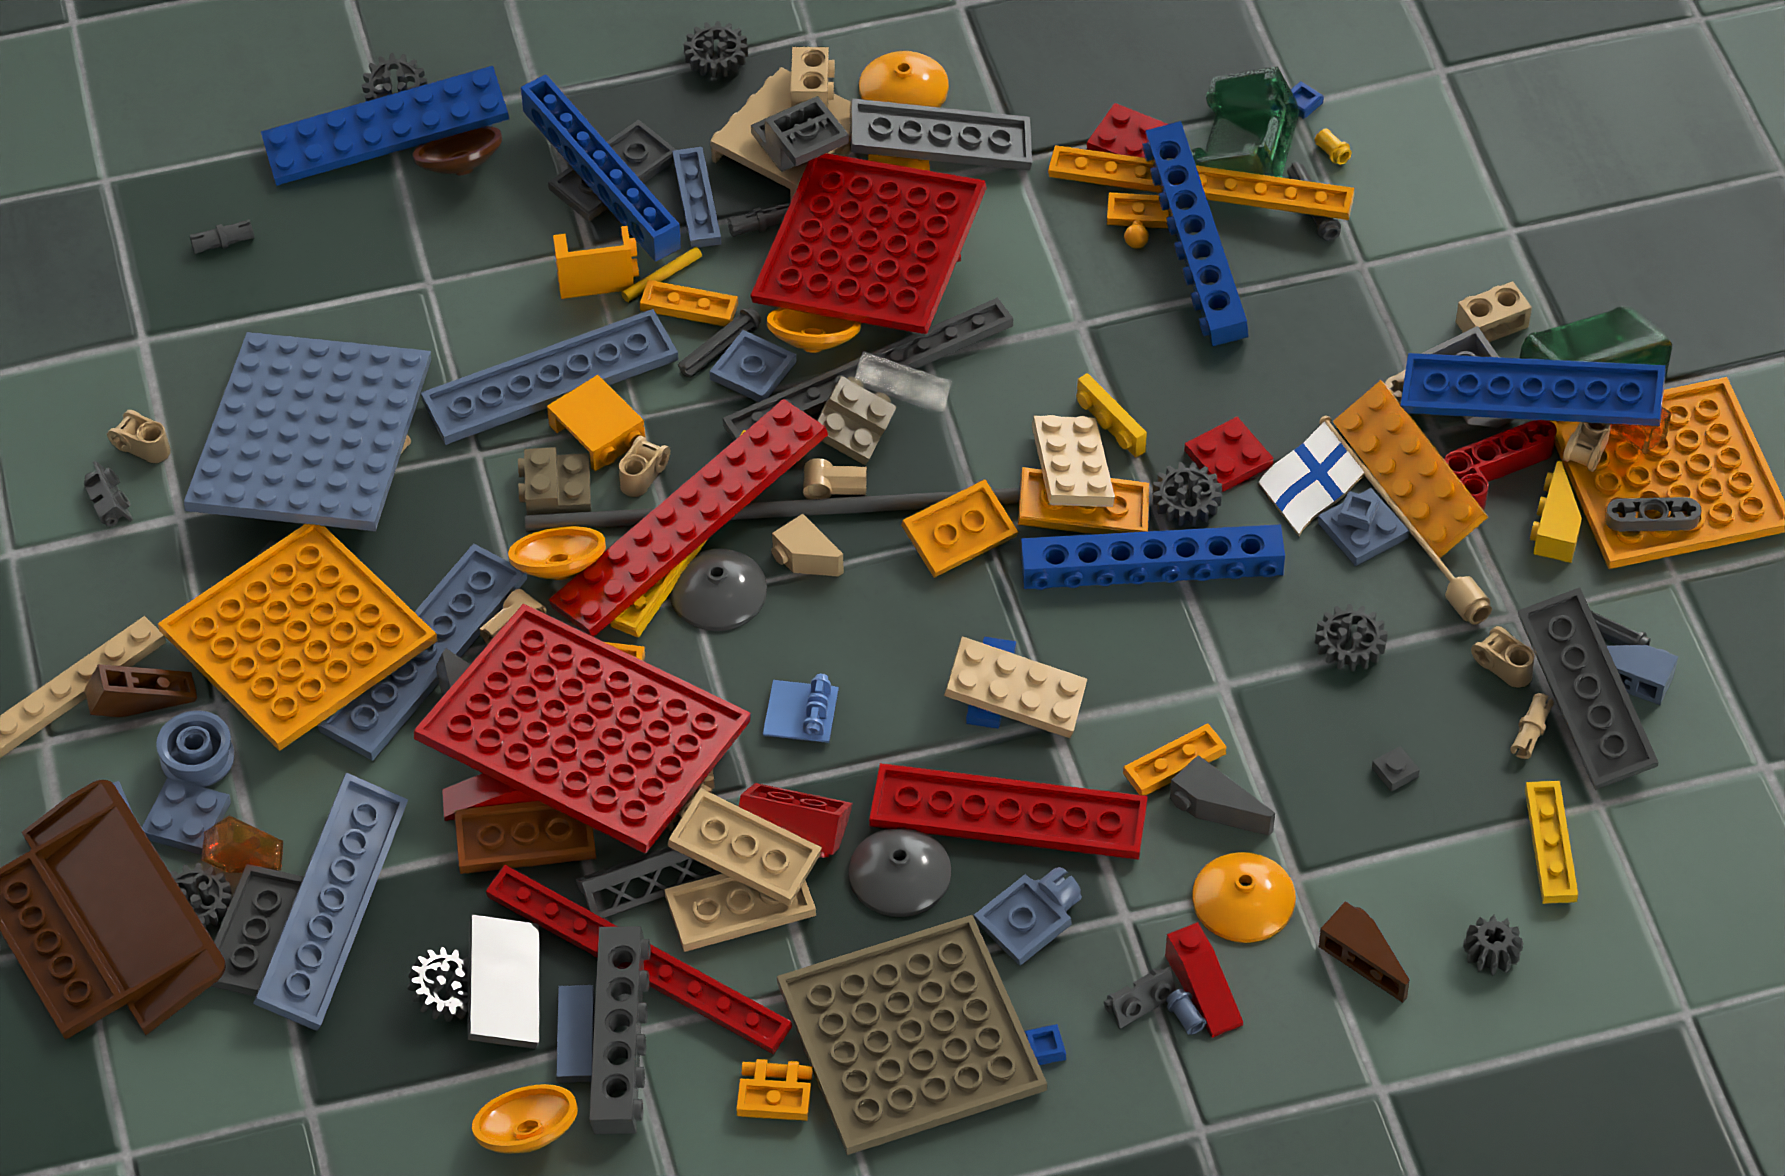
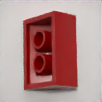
M754 783L740 795L739 801L740 808L822 847L819 857H829V854L833 855L840 848L853 805L850 802Z

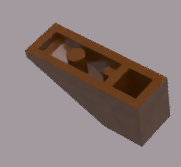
M98 664L85 687L90 715L126 717L192 703L197 699L192 673L187 671Z
M1345 901L1321 927L1318 947L1403 1003L1408 995L1410 982L1408 976L1375 921L1363 909L1354 907Z

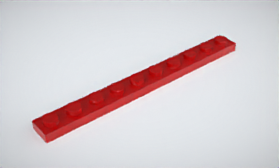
M507 865L503 866L486 890L488 898L533 923L539 924L542 928L597 958L599 927H618ZM650 944V960H644V970H648L649 986L774 1055L792 1029V1022ZM625 962L620 964L617 968L625 969L629 967L632 963Z

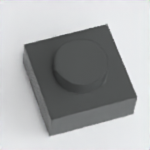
M1401 746L1376 758L1372 762V769L1391 792L1419 777L1420 769Z

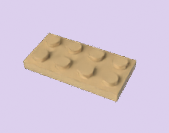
M1055 415L1033 416L1032 429L1049 505L1113 507L1115 495L1096 418L1085 416L1059 417Z
M962 636L944 696L1071 738L1087 678Z
M702 788L696 794L668 840V847L788 906L791 905L822 849V847Z
M723 873L664 889L665 898L684 952L816 916V908L806 880L790 906Z

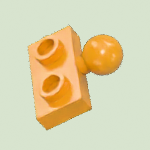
M1109 192L1107 225L1129 226L1124 234V239L1128 246L1138 249L1146 245L1149 233L1145 227L1168 228L1166 218L1169 217L1168 210H1162L1158 195Z

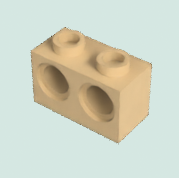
M792 47L791 107L818 96L828 108V100H834V82H829V78H835V60H829V47Z
M1512 281L1502 286H1495L1489 291L1476 296L1466 297L1458 302L1456 323L1463 333L1478 326L1486 339L1492 342L1528 328L1532 307Z

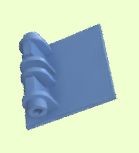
M821 673L811 680V684L773 680L763 736L829 743L839 687L831 686L828 676Z

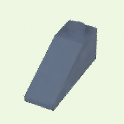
M1648 645L1607 646L1627 693L1661 705L1674 677L1678 656L1670 654L1666 650L1656 649Z

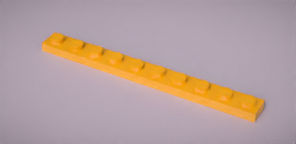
M1057 145L1054 147L1048 169L1049 177L1157 193L1162 192L1160 185L1154 186L1150 168L1154 167L1152 160L1146 161L1145 158ZM1196 165L1207 200L1349 220L1355 195L1354 188Z

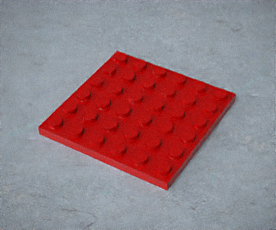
M828 153L808 161L750 295L752 302L927 334L987 189L985 180Z

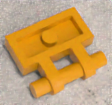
M757 1059L756 1062H742V1076L755 1077L754 1079L740 1078L737 1116L808 1121L811 1083L798 1082V1079L812 1080L813 1066L799 1065L798 1061H788V1064L768 1063L767 1059ZM767 1077L786 1078V1081L767 1080Z

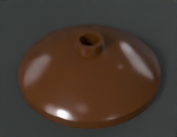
M484 126L421 144L413 152L415 164L425 170L441 174L456 173L458 176L471 173L474 170L473 168L483 164L499 148L503 138L498 128Z

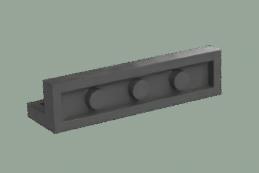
M665 847L577 878L576 882L579 891L585 896L589 911L605 918L664 897V889L722 873L711 868L712 871L696 875L688 871L693 861L692 858L670 847ZM686 860L683 868L676 865V863ZM672 866L680 870L681 872L675 884L666 887L656 882L662 868ZM654 871V873H653L651 879L648 878V877H646V876H644L645 874H648V873H651V872ZM686 874L693 877L683 881ZM639 877L649 882L642 896L633 898L624 893L631 879ZM619 883H622L619 890L611 887ZM654 885L661 888L659 890L651 892ZM605 888L617 893L610 907L598 911L592 893ZM622 896L629 899L625 902L619 903Z

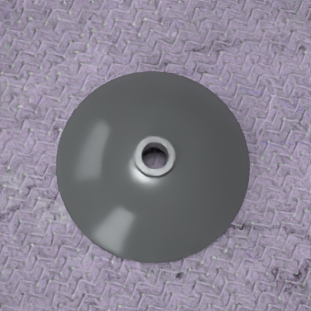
M710 549L699 552L682 572L669 595L675 612L688 624L704 630L724 631L744 625L760 612L767 596V583L760 566L747 555L729 549Z
M890 828L870 835L858 845L850 860L849 881L856 897L869 909L886 916L909 917L929 910L944 897L951 881V863L943 846L932 836L912 829ZM896 858H904V860H902V861H897V860H895V859H896Z

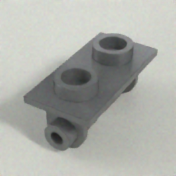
M94 461L93 464L97 471L85 475L84 486L91 501L96 503L94 507L100 521L106 524V526L111 527L116 525L118 519L124 516L131 522L133 518L128 510L131 504L126 495L117 486L120 483L119 478L110 467L105 469L98 462Z
M1168 967L1164 970L1162 968L1159 970L1152 969L1149 974L1133 982V988L1126 986L1116 993H1111L1107 996V1000L1103 1002L1104 1007L1110 1014L1115 1012L1120 1029L1167 1002V997L1176 990L1171 968Z

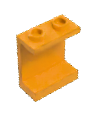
M621 226L623 242L621 246L568 252L566 234L553 235L561 299L620 292L634 284V277H639L637 258L632 259V257L637 256V246L635 238H629L627 226Z
M599 375L594 376L547 406L549 426L556 433L566 428L589 451L591 468L594 471L599 470L605 465H610L616 458L629 451L638 436L645 437L644 420Z

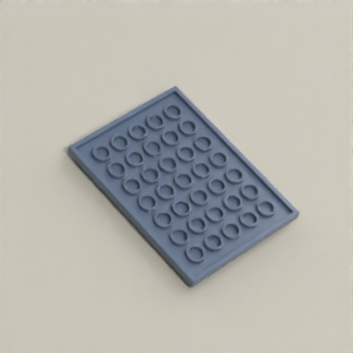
M247 332L184 500L185 511L376 531L431 363V351Z

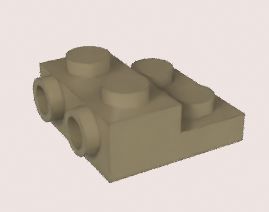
M841 376L817 419L818 422L826 427L828 436L822 442L866 465L897 406L891 404V399L886 394L880 392L873 394L864 389L863 383L859 379L854 377L846 379Z
M556 447L524 449V458H518L519 477H525V483H519L518 490L519 502L526 503L527 515L591 511L589 453L557 455Z

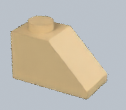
M801 514L772 533L773 548L771 551L774 558L779 564H785L793 573L840 576L844 573L843 553L804 514Z

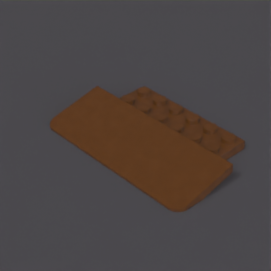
M97 780L69 795L22 831L25 840L32 850L0 868V932L65 1040L126 1004L144 1034L147 1035L222 977L226 968L223 955L111 781Z

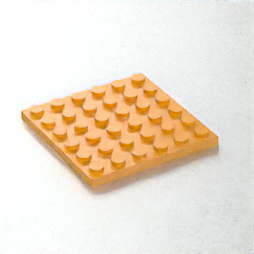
M1727 377L1665 389L1660 426L1611 424L1608 443L1594 472L1589 471L1587 466L1572 460L1568 462L1562 460L1608 569L1785 533V500ZM1552 421L1557 428L1555 446L1561 460L1568 440L1574 434L1580 422ZM1688 497L1696 500L1701 506L1699 523L1691 530L1619 532L1609 528L1605 522L1607 506L1614 499ZM1656 510L1644 512L1651 519L1662 517ZM1634 511V512H1636L1635 518H1637V517H1638V511ZM1681 511L1684 513V516L1688 517L1687 511ZM1617 512L1620 518H1624L1622 513Z
M304 524L158 623L159 631L279 751L438 641L437 634L325 526Z

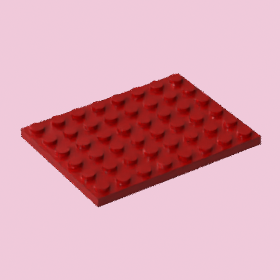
M522 604L414 729V739L646 854L750 723L751 713L526 604Z

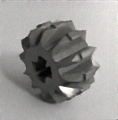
M1493 914L1490 917V921L1487 922L1479 917L1476 925H1470L1467 929L1463 948L1467 952L1468 963H1477L1478 972L1484 968H1489L1493 976L1497 968L1507 973L1511 964L1517 965L1519 962L1523 941L1519 937V928L1509 927L1510 922L1508 918L1499 922Z

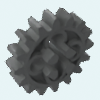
M717 21L715 26L711 27L706 22L704 23V29L695 27L694 34L686 35L687 42L683 44L685 62L690 63L692 71L700 69L701 76L710 72L712 78H715L717 73H722L726 77L728 76V70L738 72V65L746 64L745 57H748L747 37L741 36L740 28L732 30L731 23L721 27L720 21ZM719 39L718 59L713 60L714 40Z
M390 53L389 60L385 61L382 56H379V65L369 64L371 73L363 74L366 83L362 84L363 93H367L365 95L366 101L393 94L390 74L392 69H397L398 92L428 83L427 78H423L425 76L423 67L417 68V60L413 59L408 63L406 54H402L400 59H395L394 53ZM407 82L415 83L412 87H407ZM379 84H383V89L377 90L375 89V87Z
M1179 462L1178 469L1175 470L1173 467L1167 466L1166 474L1158 473L1157 482H1153L1152 502L1153 505H1157L1158 514L1167 513L1166 521L1170 522L1177 518L1180 526L1184 524L1185 520H1189L1192 526H1196V519L1200 518L1206 523L1208 522V513L1211 515L1217 514V507L1221 506L1222 484L1217 483L1216 473L1208 476V467L1205 466L1198 470L1196 469V463L1192 462L1190 468H1185L1184 464ZM1183 481L1189 483L1188 498L1192 500L1191 507L1186 505L1187 491L1183 488Z
M1351 604L1347 605L1346 611H1342L1341 608L1336 606L1334 607V615L1325 612L1323 621H1318L1315 644H1318V654H1326V663L1328 664L1334 660L1337 661V669H1341L1344 664L1349 665L1351 671H1355L1357 664L1367 669L1369 660L1377 663L1379 661V654L1385 653L1388 633L1384 631V621H1376V612H1371L1368 615L1365 614L1364 606H1361L1358 611L1353 610ZM1356 624L1357 632L1352 635L1351 649L1346 651L1345 643H1348L1350 640L1351 626Z
M197 863L194 870H189L186 864L183 865V872L180 874L172 870L170 872L187 900L189 897L191 907L205 929L207 930L206 925L210 923L218 927V917H225L227 907H229L232 900L230 883L226 882L224 873L216 874L212 865L204 871L202 870L201 863Z
M441 947L436 955L430 949L424 957L419 956L408 974V978L411 980L407 990L416 991L411 999L412 1002L421 1001L423 1005L420 1011L424 1013L430 1009L433 1011L432 1018L435 1020L440 1014H444L447 1022H450L454 1015L461 1020L468 1012L469 957L463 960L459 959L458 950H454L452 955H447L445 948ZM450 969L453 975L446 985L447 993L441 1000L438 994L445 984V975Z

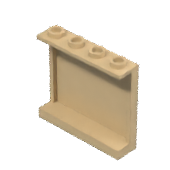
M781 67L773 76H769L763 87L756 94H752L748 98L742 109L738 113L735 112L720 131L715 132L711 138L710 146L713 162L716 163L725 155L789 188L792 200L808 161L781 172L751 134L752 124L791 107L790 71ZM834 94V100H828V109L849 134V143L828 152V154L848 157L851 153V102Z

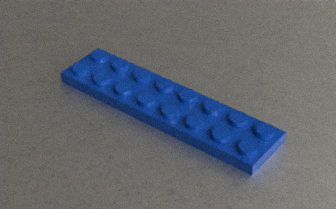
M489 66L261 131V135L277 186L509 120L510 118L494 67Z
M1408 353L1401 407L1407 413L1660 426L1666 369L1665 365Z

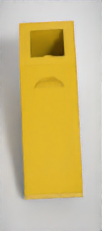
M1557 461L1554 473L1547 472L1543 491L1548 492L1547 498L1540 497L1537 515L1542 517L1540 522L1534 521L1530 540L1535 541L1533 554L1572 563L1582 517L1563 464Z

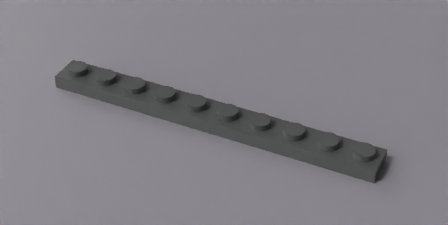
M997 297L931 326L927 334L915 333L723 418V427L732 440L735 441L743 430L749 429L783 399L811 416L822 411L841 376L846 379L848 377L857 378L863 383L864 389L870 390L1012 327L1013 317Z

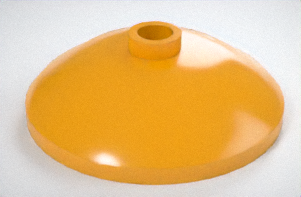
M912 51L891 52L874 59L865 67L859 80V92L863 100L941 107L947 98L949 90L948 77L943 67L929 56Z
M784 308L775 309L767 316V327L777 338L810 353H818L822 350L841 345L855 337L861 329V322Z
M567 526L541 530L516 541L509 548V562L519 571L532 576L564 580L583 571L600 558L606 549L605 537L599 531L587 527Z
M1236 852L1212 860L1200 871L1194 882L1192 901L1197 917L1209 931L1226 940L1250 943L1268 939L1280 932L1288 924L1294 912L1296 894L1291 878L1279 864L1259 854ZM1240 883H1248V884H1250V885H1249V886H1243V885H1241Z
M541 1084L517 1088L494 1098L483 1106L473 1119L472 1131L475 1140L481 1146L494 1152L512 1154L535 1151L555 1141L569 1129L577 1116V1102L569 1090L556 1085Z

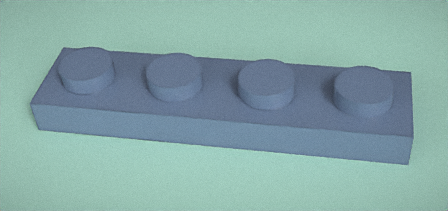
M695 147L672 151L691 249L694 247L701 248L721 245V234L703 148Z

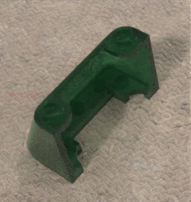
M1278 66L1212 77L1209 90L1206 92V101L1216 116L1206 150L1204 151L1200 147L1191 150L1195 165L1282 178L1299 111L1296 98Z
M1620 306L1605 313L1529 334L1521 346L1520 358L1665 365V377H1667L1672 342L1664 331L1633 307Z

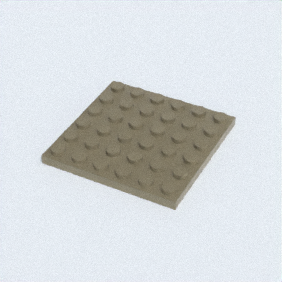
M973 915L777 976L778 987L808 1061L813 1066V1073L847 1155L1047 1091L1046 1079Z

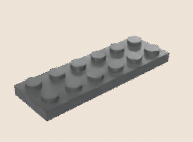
M852 98L850 103V152L1030 171L1032 165L1030 117Z
M1581 588L1573 589L1518 610V617L1594 789L1603 788L1658 767L1657 757Z

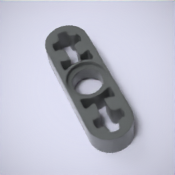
M1688 497L1614 499L1608 504L1605 522L1609 528L1619 532L1691 530L1699 523L1701 506L1696 500ZM1656 510L1662 517L1651 519L1644 512ZM1634 511H1638V517H1637V518H1635L1636 512H1634ZM1681 511H1687L1688 517L1684 516V513ZM1617 512L1622 513L1624 518H1620Z

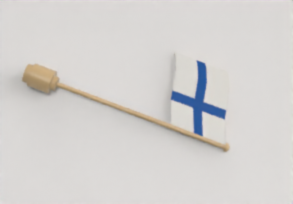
M1329 416L1321 417L1320 426L1310 437L1276 462L1260 479L1259 486L1296 534L1300 536L1313 519L1341 500L1365 475L1450 581L1445 597L1462 619L1475 625L1483 622L1491 614L1490 600L1470 576L1455 578L1330 423L1331 418Z

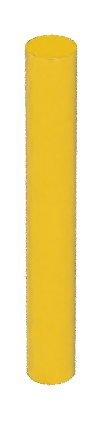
M698 247L690 249L621 292L623 299L629 302L643 294L648 280L662 282L702 257L700 249Z

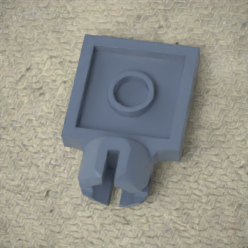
M1061 867L1054 868L1039 880H1033L1026 874L974 914L976 924L1019 966L1072 925L1071 917L1066 912L1081 900V889L1072 876H1069L1066 880L1063 876L1068 872Z

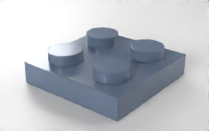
M742 330L709 371L710 380L760 402L769 398L796 363V354Z
M1372 488L1360 493L1361 495L1380 500L1379 508L1368 531L1338 522V514L1343 503L1318 516V524L1355 566L1408 539L1409 536L1407 527Z
M167 777L142 829L150 841L204 856L231 803L230 795Z

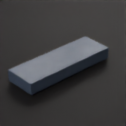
M593 985L559 986L557 1083L591 1082L594 1032Z

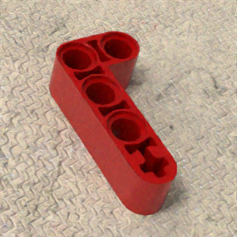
M1532 420L1448 453L1444 460L1484 511L1489 487L1488 482L1550 458L1554 451L1557 428L1549 420Z

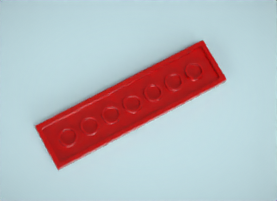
M880 763L869 825L871 827L887 829L906 828L928 834L1139 860L1148 796Z

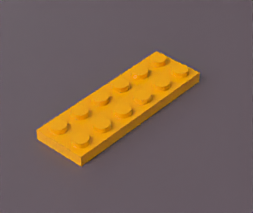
M1380 380L1333 420V423L1376 480L1439 558L1488 518L1487 514L1412 417L1401 407V403L1383 381Z

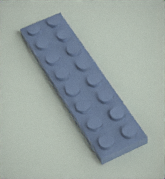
M654 309L423 391L421 392V397L443 442L447 445L546 409L549 404L596 375H599L608 385L675 362L679 360L678 351Z
M473 543L415 611L437 634L438 641L318 724L319 732L373 761L439 684L436 665L442 652L447 648L461 658L480 635L479 629L501 611L507 597L513 591L519 589L528 579L527 574L513 567L505 559Z
M349 773L344 775L253 1004L318 1031L408 799Z

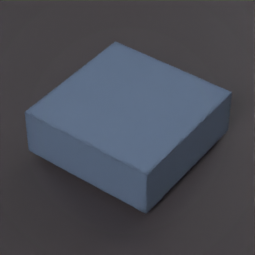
M1349 491L1338 514V522L1368 531L1379 508L1380 500Z

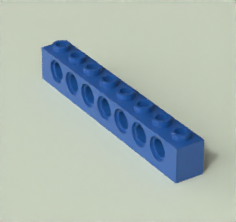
M545 74L521 86L522 106L526 116L620 223L628 227V232L656 262L681 249L680 224L548 75Z
M1179 121L1146 130L1147 143L1142 144L1146 161L1152 160L1154 167L1150 168L1154 186L1160 185L1162 192L1158 193L1162 210H1168L1170 217L1166 218L1170 235L1176 234L1178 242L1174 243L1178 260L1184 259L1186 267H1183L1182 270L1186 285H1192L1194 292L1191 293L1193 307L1195 311L1201 310L1203 316L1199 318L1203 336L1209 335L1212 347L1249 337L1247 319L1182 123ZM1200 257H1205V258H1206V259H1203V260H1198V258H1200ZM1209 282L1215 283V284H1212V285H1206V283H1209ZM1215 308H1224V309L1218 310V311H1217V310H1213V309H1215Z
M1281 524L1021 538V565L1024 589L1076 588L1090 585L1109 586L1112 584H1142L1146 582L1171 583L1183 580L1239 579L1242 577H1272L1284 574L1285 550Z

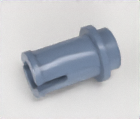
M1178 989L1167 997V1009L1169 1012L1175 1013L1188 1035L1196 1034L1206 1026L1207 1022L1191 1001V993L1185 992L1184 989Z

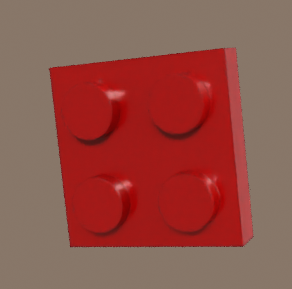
M1114 103L1088 139L1087 150L1145 158L1142 144L1147 143L1146 130L1168 124Z
M1238 416L1186 442L1184 448L1186 454L1196 463L1200 470L1206 466L1208 467V476L1216 473L1217 483L1222 484V492L1271 468L1274 462L1271 454Z

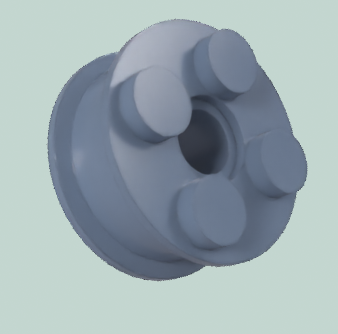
M188 711L176 715L165 723L157 737L156 747L161 767L168 778L200 787H207L224 778L233 765L235 755L229 728L220 717L213 713Z

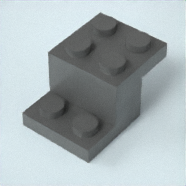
M818 96L751 125V134L781 172L794 166H799L849 143V134Z

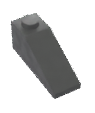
M1199 755L1171 779L1170 799L1177 808L1187 811L1195 818L1268 836L1273 832L1275 812Z

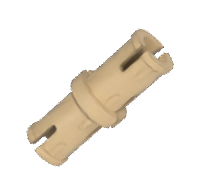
M1542 693L1535 694L1527 714L1520 719V730L1510 749L1515 754L1519 748L1516 754L1518 758L1529 759L1538 737L1543 735L1546 730L1545 721L1554 705L1552 698L1545 704L1549 697L1548 695Z

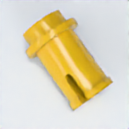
M1323 129L1316 135L1315 144L1329 155L1332 163L1341 165L1350 159L1352 152L1349 144L1341 142L1329 129Z

